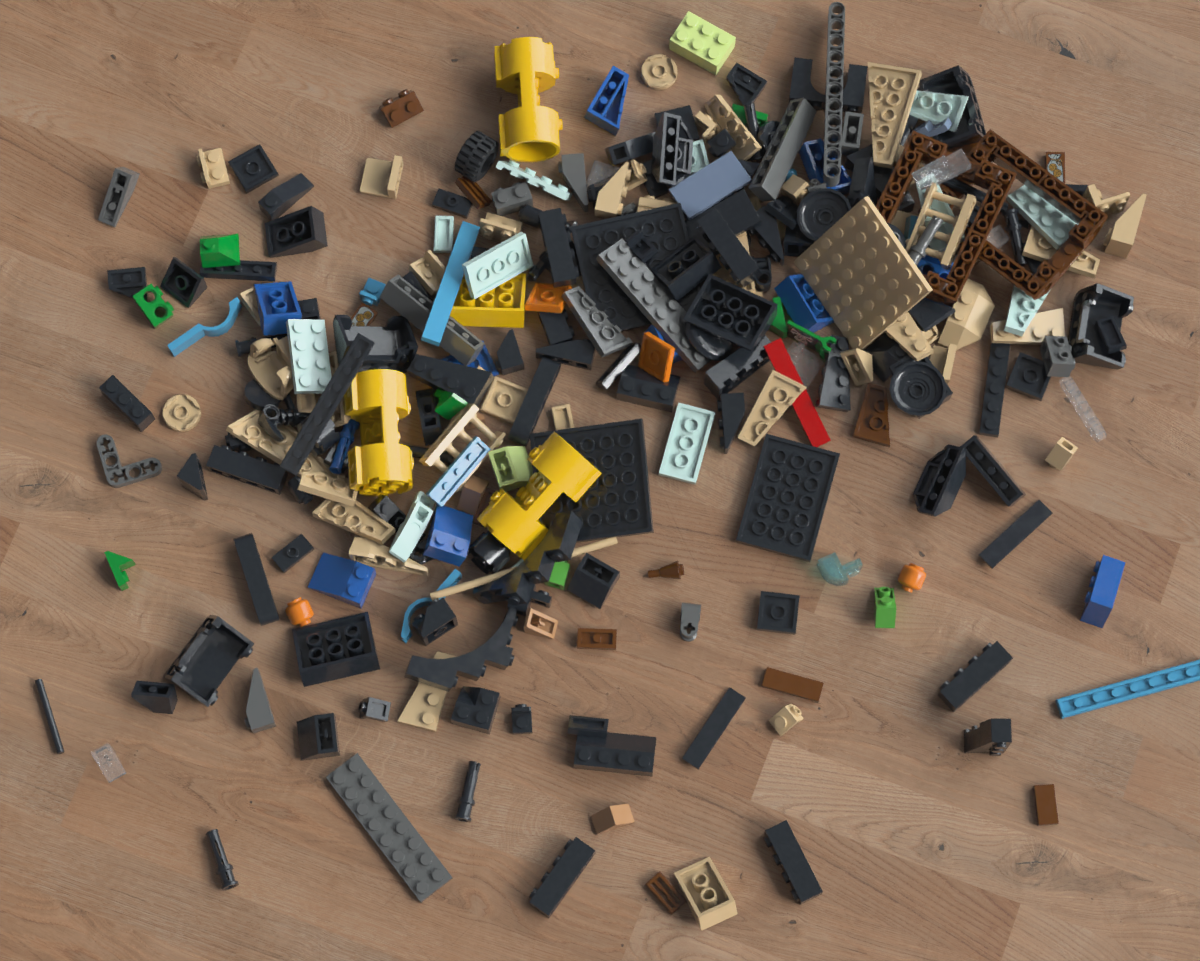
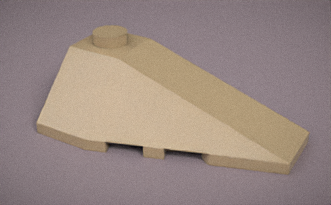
M362 536L354 537L349 550L351 560L370 567L428 576L427 567L408 558L405 562H402L389 553V547Z

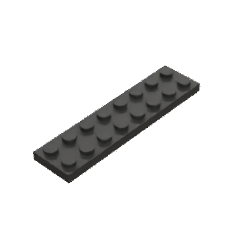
M620 239L596 257V260L666 341L675 347V351L694 373L712 360L699 353L690 343L686 334V322L683 321L687 312L670 295L649 268L632 252L623 239Z
M358 753L326 776L327 780L421 903L453 879Z

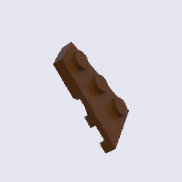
M868 383L854 431V438L890 447L886 387Z

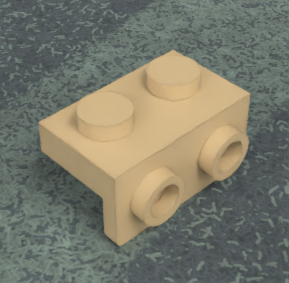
M428 250L423 258L410 264L408 270L415 274L422 286L432 296L438 292L446 267L431 250Z

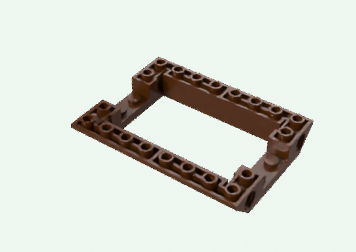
M990 129L969 152L966 159L979 165L982 159L991 163L994 162L1000 167L1017 173L1016 179L1077 223L1069 231V238L1048 262L1044 260L1033 277L1030 272L990 242L985 241L978 258L1033 300H1037L1049 292L1096 238L1108 215ZM954 176V178H956V179H958V180H960V181H962V182H964V183H966V184H968V185H970V186H973L972 183H969V182H967V181H965V180H962V179L957 178V177ZM943 184L940 185L945 195L958 199L964 196V194ZM968 226L966 227V230L964 232L965 238L970 230V227Z
M913 130L876 205L877 210L886 223L892 224L921 163L988 190L947 279L939 277V274L929 271L927 276L922 274L933 289L925 296L926 298L939 303H956L1017 173L983 159L980 165L948 152L947 144Z

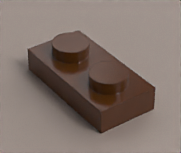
M578 628L577 649L616 650L617 629Z

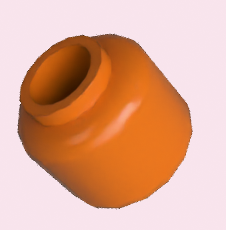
M912 563L904 565L898 577V582L902 584L901 588L911 593L913 589L920 590L926 578V573L923 572L924 568Z
M299 597L287 603L288 607H286L285 612L292 625L299 624L302 627L311 623L310 618L314 616V612L307 599Z

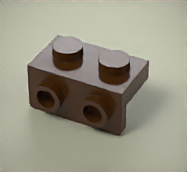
M408 89L399 92L398 97L393 100L392 98L384 100L382 106L379 107L391 128L424 111L415 92L412 90L408 91Z

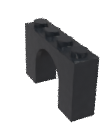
M794 57L789 103L794 99L805 98L816 111L825 110V95L817 92L811 83L813 59ZM849 64L847 84L843 89L842 112L862 114L868 66Z

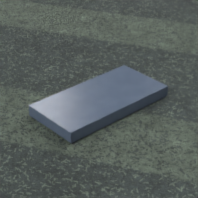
M730 151L681 181L675 187L670 188L669 193L676 203H681L683 213L688 220H691L751 183L752 179L733 152Z

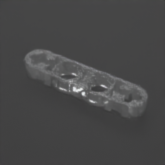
M1072 377L1060 379L1061 388L1092 438L1096 442L1107 438L1103 426Z

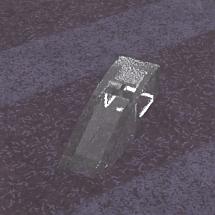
M961 148L947 157L944 155L911 174L920 190L930 187L932 182L938 185L971 169V163Z

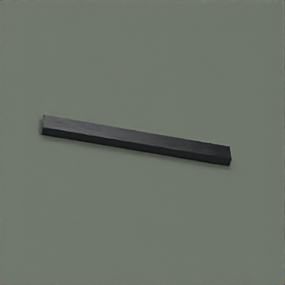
M360 333L357 334L284 457L280 467L296 476L298 475L375 342Z

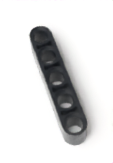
M546 357L542 358L510 430L508 440L527 446L530 434L535 429L559 374L561 363Z
M249 533L234 538L260 625L264 626L279 621V615L253 534Z

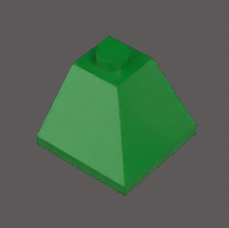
M239 234L201 236L200 256L202 267L240 265Z

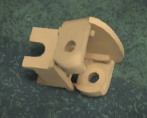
M288 336L280 340L277 338L272 340L271 338H262L253 342L250 345V355L247 358L251 374L266 393L275 399L283 400L294 387ZM275 344L276 351H271V346Z

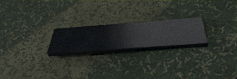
M1038 500L985 548L979 556L993 569L1051 516L1053 512Z
M729 687L682 759L699 770L746 697Z

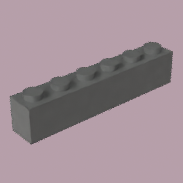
M805 98L790 101L749 186V189L762 202L775 200L778 197L786 176L793 165V161L800 151L802 142L814 121L817 111Z
M400 275L393 277L387 282L380 298L387 305L398 311L402 317L413 323L416 328L424 332L434 303ZM449 316L440 346L454 356L458 362L467 366L476 360L485 343Z

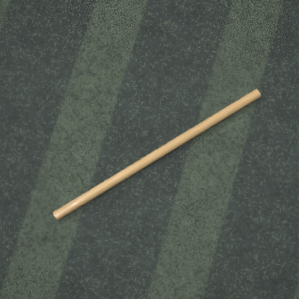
M616 536L575 548L572 557L617 544ZM516 567L430 593L431 599L433 601L437 598L439 599L490 583L511 572Z

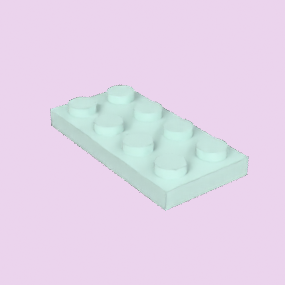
M1025 185L1007 196L1006 200L1015 209H1018L1019 213L1056 250L1069 238V231L1077 224Z
M519 232L462 264L469 294L473 299L480 297L534 266L526 233Z
M288 319L286 327L294 393L322 394L332 378L325 320Z
M678 402L659 470L660 476L696 485L715 412Z

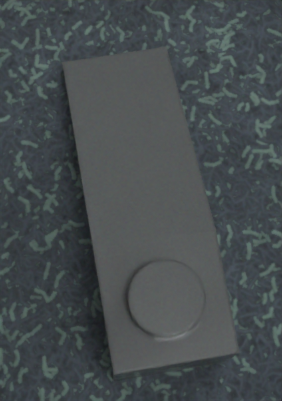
M584 153L561 155L562 161L558 162L559 173H563V180L583 211L588 212Z
M125 167L115 168L98 218L99 221L116 227L134 192L140 173Z
M258 668L253 669L246 708L247 717L244 718L247 729H251L253 733L276 727Z

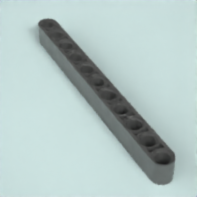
M833 2L829 6L827 25L823 182L828 187L838 185L841 173L845 6L840 2Z

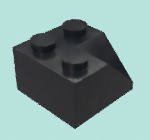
M437 598L429 603L425 615L422 613L414 618L412 626L425 646L458 626L456 615L444 598L440 600Z
M463 686L451 717L452 724L490 734L501 698L500 693L481 687Z

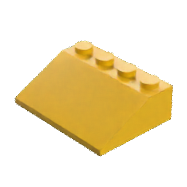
M520 273L476 299L470 297L464 275L450 316L462 326L524 328L526 273Z

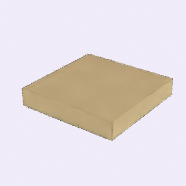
M495 376L480 408V412L513 424L528 389Z

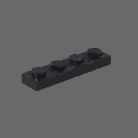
M240 260V265L203 268L201 262L200 276L203 278L275 282L277 262Z

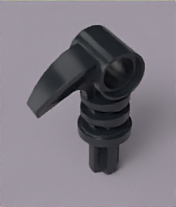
M269 404L262 410L258 418V424L264 428L270 437L281 442L284 440V437L278 430L277 425L282 426L284 424V426H289L290 424L291 427H297L310 413L299 412L297 408H292L291 411L290 409H285L284 411Z

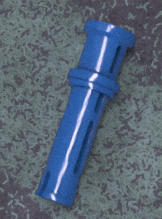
M353 419L344 424L340 432V440L329 468L330 472L334 474L342 472L349 446L355 440L354 434L359 428V423Z

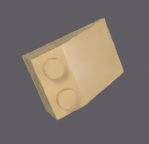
M1142 194L1115 222L1113 228L1109 227L1103 245L1106 246L1105 253L1127 258L1134 243L1146 194Z
M710 857L674 873L701 931L738 914L735 900Z

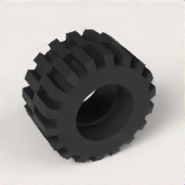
M480 131L474 132L465 141L457 155L455 171L473 182L479 181L491 168L498 153L499 143Z

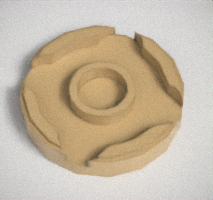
M655 54L648 57L643 63L641 78L649 88L665 90L675 83L677 66L674 60L666 57V55Z
M175 395L168 399L163 407V419L167 426L174 431H189L200 421V406L189 395Z

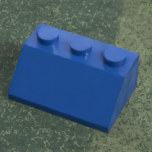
M803 274L789 275L774 288L777 297H780L787 314L794 323L813 333L834 323L833 318L818 299Z

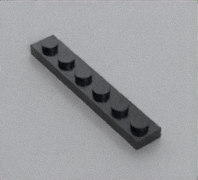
M991 343L979 435L997 438L999 436L1010 344Z

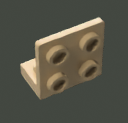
M395 155L393 162L367 158L360 193L396 199L403 170L402 156Z
M1095 184L1087 186L1083 197L1105 214H1118L1123 211L1130 193L1126 192L1102 200L1100 190L1096 189Z
M487 212L485 219L480 218L479 221L480 232L484 238L489 240L497 239L501 242L521 232L523 222Z

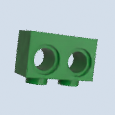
M151 283L133 295V300L154 329H156L173 317L172 311H174V308L169 301L164 302L161 297L163 295L162 291L158 286L154 287ZM146 293L154 295L155 298L152 302L144 300L143 297ZM156 309H164L166 312L165 316L157 317L155 315Z

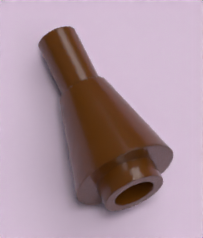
M675 561L660 569L649 570L648 576L649 578L681 579V576L684 575V566L679 564V561Z

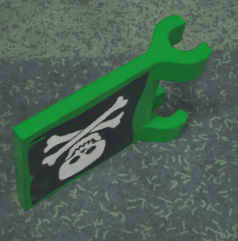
M790 320L787 322V337L816 351L820 359L826 362L824 353H830L832 349L826 344L832 343L835 345L836 339L831 336L820 337Z

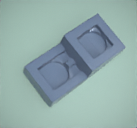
M949 117L934 126L928 120L914 128V131L932 137L949 130L953 123Z

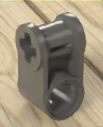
M682 603L680 637L686 642L693 641L697 636L701 604ZM687 628H691V634L687 633Z

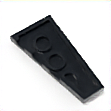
M832 335L831 337L836 339L835 345L827 343V346L832 349L830 353L825 352L824 359L826 362L825 367L822 368L821 375L823 378L822 383L819 385L818 393L820 394L815 407L848 412L851 410L850 376L840 355L841 352L849 350L848 338Z

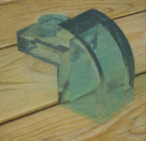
M835 552L819 559L816 564L822 577L828 583L835 586L848 584L849 579L847 576L853 577L859 574L863 566L860 558L842 566Z

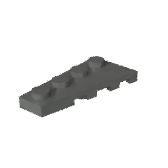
M579 286L562 294L563 299L601 358L632 344L629 337L626 339L620 333L622 330L617 325L614 326L607 319L608 316L595 307L596 303Z

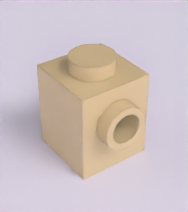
M1062 437L1045 461L1052 468L1061 471L1078 447Z

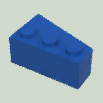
M613 66L584 116L588 121L615 136L620 127L629 74Z
M821 138L804 142L799 154L810 181L811 179H817L820 184L824 183V142ZM843 165L841 166L838 185L835 187L826 186V188H831L844 195L849 193L852 179L845 172L846 169Z
M1103 555L1100 561H1096L1093 572H1096L1095 577H1091L1088 586L1091 589L1086 594L1084 600L1086 604L1080 621L1103 628L1112 611L1126 562Z

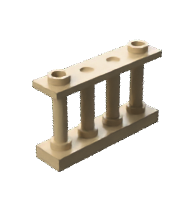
M932 182L931 186L927 187L924 198L926 199L911 237L906 240L905 250L908 254L910 253L911 246L916 245L920 233L922 234L926 229L923 226L926 217L935 215L937 219L939 217L944 222L953 224L954 230L949 235L937 231L933 237L948 244L945 251L940 252L927 247L925 252L926 255L939 259L943 269L950 270L977 201L975 196L967 194L966 199L963 198L961 200L937 192L936 183ZM933 199L960 207L961 212L959 216L953 217L930 209Z
M468 403L421 457L419 462L428 467L435 465L444 473L448 467L440 461L439 456L443 451H447L455 459L459 456L460 452L452 446V441L455 437L459 436L467 445L470 443L472 438L464 431V426L468 422L476 426L489 439L486 445L491 449L490 451L502 444V438L506 434L500 431H496L494 434L476 417V412L479 408L475 404ZM488 453L455 492L463 490V486L466 484V481L471 477V475L476 471V469L481 465V463L487 458Z

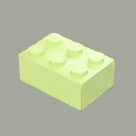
M688 11L670 38L669 49L717 75L734 49L736 37Z

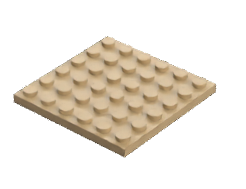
M868 196L859 201L794 261L844 337L848 338V343L853 349L859 348L863 350L933 290Z

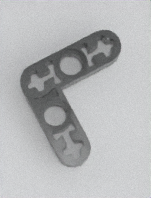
M105 434L97 439V447L108 483L113 488L124 487L158 476L161 473L162 465L157 458H148L122 467L113 438ZM105 440L111 442L108 444L110 452H107L103 446ZM109 457L116 458V463L112 466L106 464V460ZM152 463H154L156 466L155 471L148 469L151 467ZM141 466H144V468L146 469V474H144V471L142 470ZM133 468H137L140 470L139 475L134 478L129 475L130 471ZM123 472H125L128 480H125V478L122 477L124 476ZM114 475L121 477L118 479L119 482L115 483L113 480Z

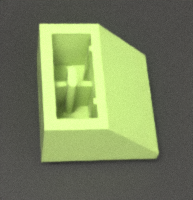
M506 446L488 452L499 490L502 488L507 492L526 486L530 482L529 479L533 475V468L527 460L529 456L525 446Z

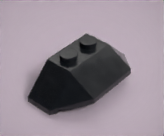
M664 112L653 137L651 172L658 183L675 187L691 175L693 138L683 123L681 116Z
M948 444L942 451L927 461L913 492L914 501L919 513L936 517L951 509L966 476L965 448Z

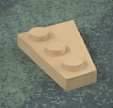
M303 472L298 487L300 491L352 507L355 504L358 492L355 489H350L349 478L339 474L337 477H330L325 473Z

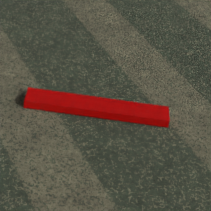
M781 338L763 346L775 371L803 384ZM805 389L792 403V407L811 446L819 447L831 440Z

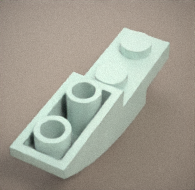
M422 491L416 494L405 521L400 524L389 549V553L402 562H405L412 553L433 514L432 508L435 502Z

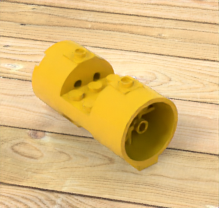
M520 37L511 39L510 44L506 45L503 43L500 46H495L496 88H502L507 92L518 94V107L507 111L505 114H499L500 156H506L518 162H540L555 157L560 152L559 130L563 129L562 119H559L558 112L540 106V95H538V93L555 86L556 79H559V68H555L552 43H544L542 38Z
M389 369L358 372L344 395L345 415H349L353 420L360 422L361 447L355 446L348 451L350 489H355V491H359V494L365 496H379L380 494L388 496V494L395 493L396 491H398V494L408 492L413 488L412 469L414 467V458L408 446L398 444L400 433L397 428L399 420L408 416L411 410V404L407 396L406 376L402 372Z
M555 431L542 446L539 445L538 448H533L529 453L530 457L527 460L539 472H535L530 477V482L526 487H521L518 490L515 499L502 488L500 491L494 492L490 497L489 505L477 518L500 542L512 552L517 553L524 561L541 543L549 531L538 519L561 493L564 492L577 502L602 474Z

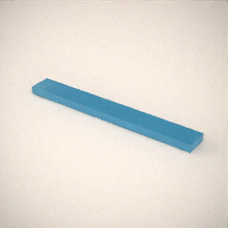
M462 221L421 341L436 346L440 345L464 276L462 264L469 261L480 230L479 226Z
M1200 660L1056 699L1055 702L1061 719L1200 681Z

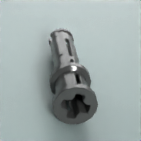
M935 215L932 216L916 245L910 248L911 251L908 255L916 266L921 258L925 257L926 248L944 222L939 217L937 219Z

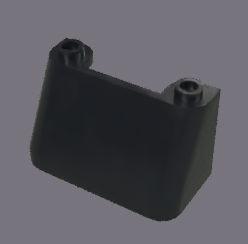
M957 65L919 81L918 91L969 96L956 132L947 130L933 136V139L947 144V149L978 143L984 137L986 130L970 75L961 66Z
M1099 283L1083 288L1076 293L1068 335L1071 354L1076 363L1116 370L1124 368L1126 363L1125 353L1118 351L1108 354L1096 328L1095 320L1114 316L1121 331L1122 318L1131 314L1134 309L1133 296Z
M335 315L333 331L338 366L355 337L360 333L375 342L358 372L374 369H389L402 373L408 372L407 369L418 350V344L408 319L402 316H393L388 319L385 327L351 326L352 320L348 315Z
M209 615L172 663L164 678L204 706H212L218 699L217 688L236 662L243 657L247 658L252 653L254 643L219 616Z

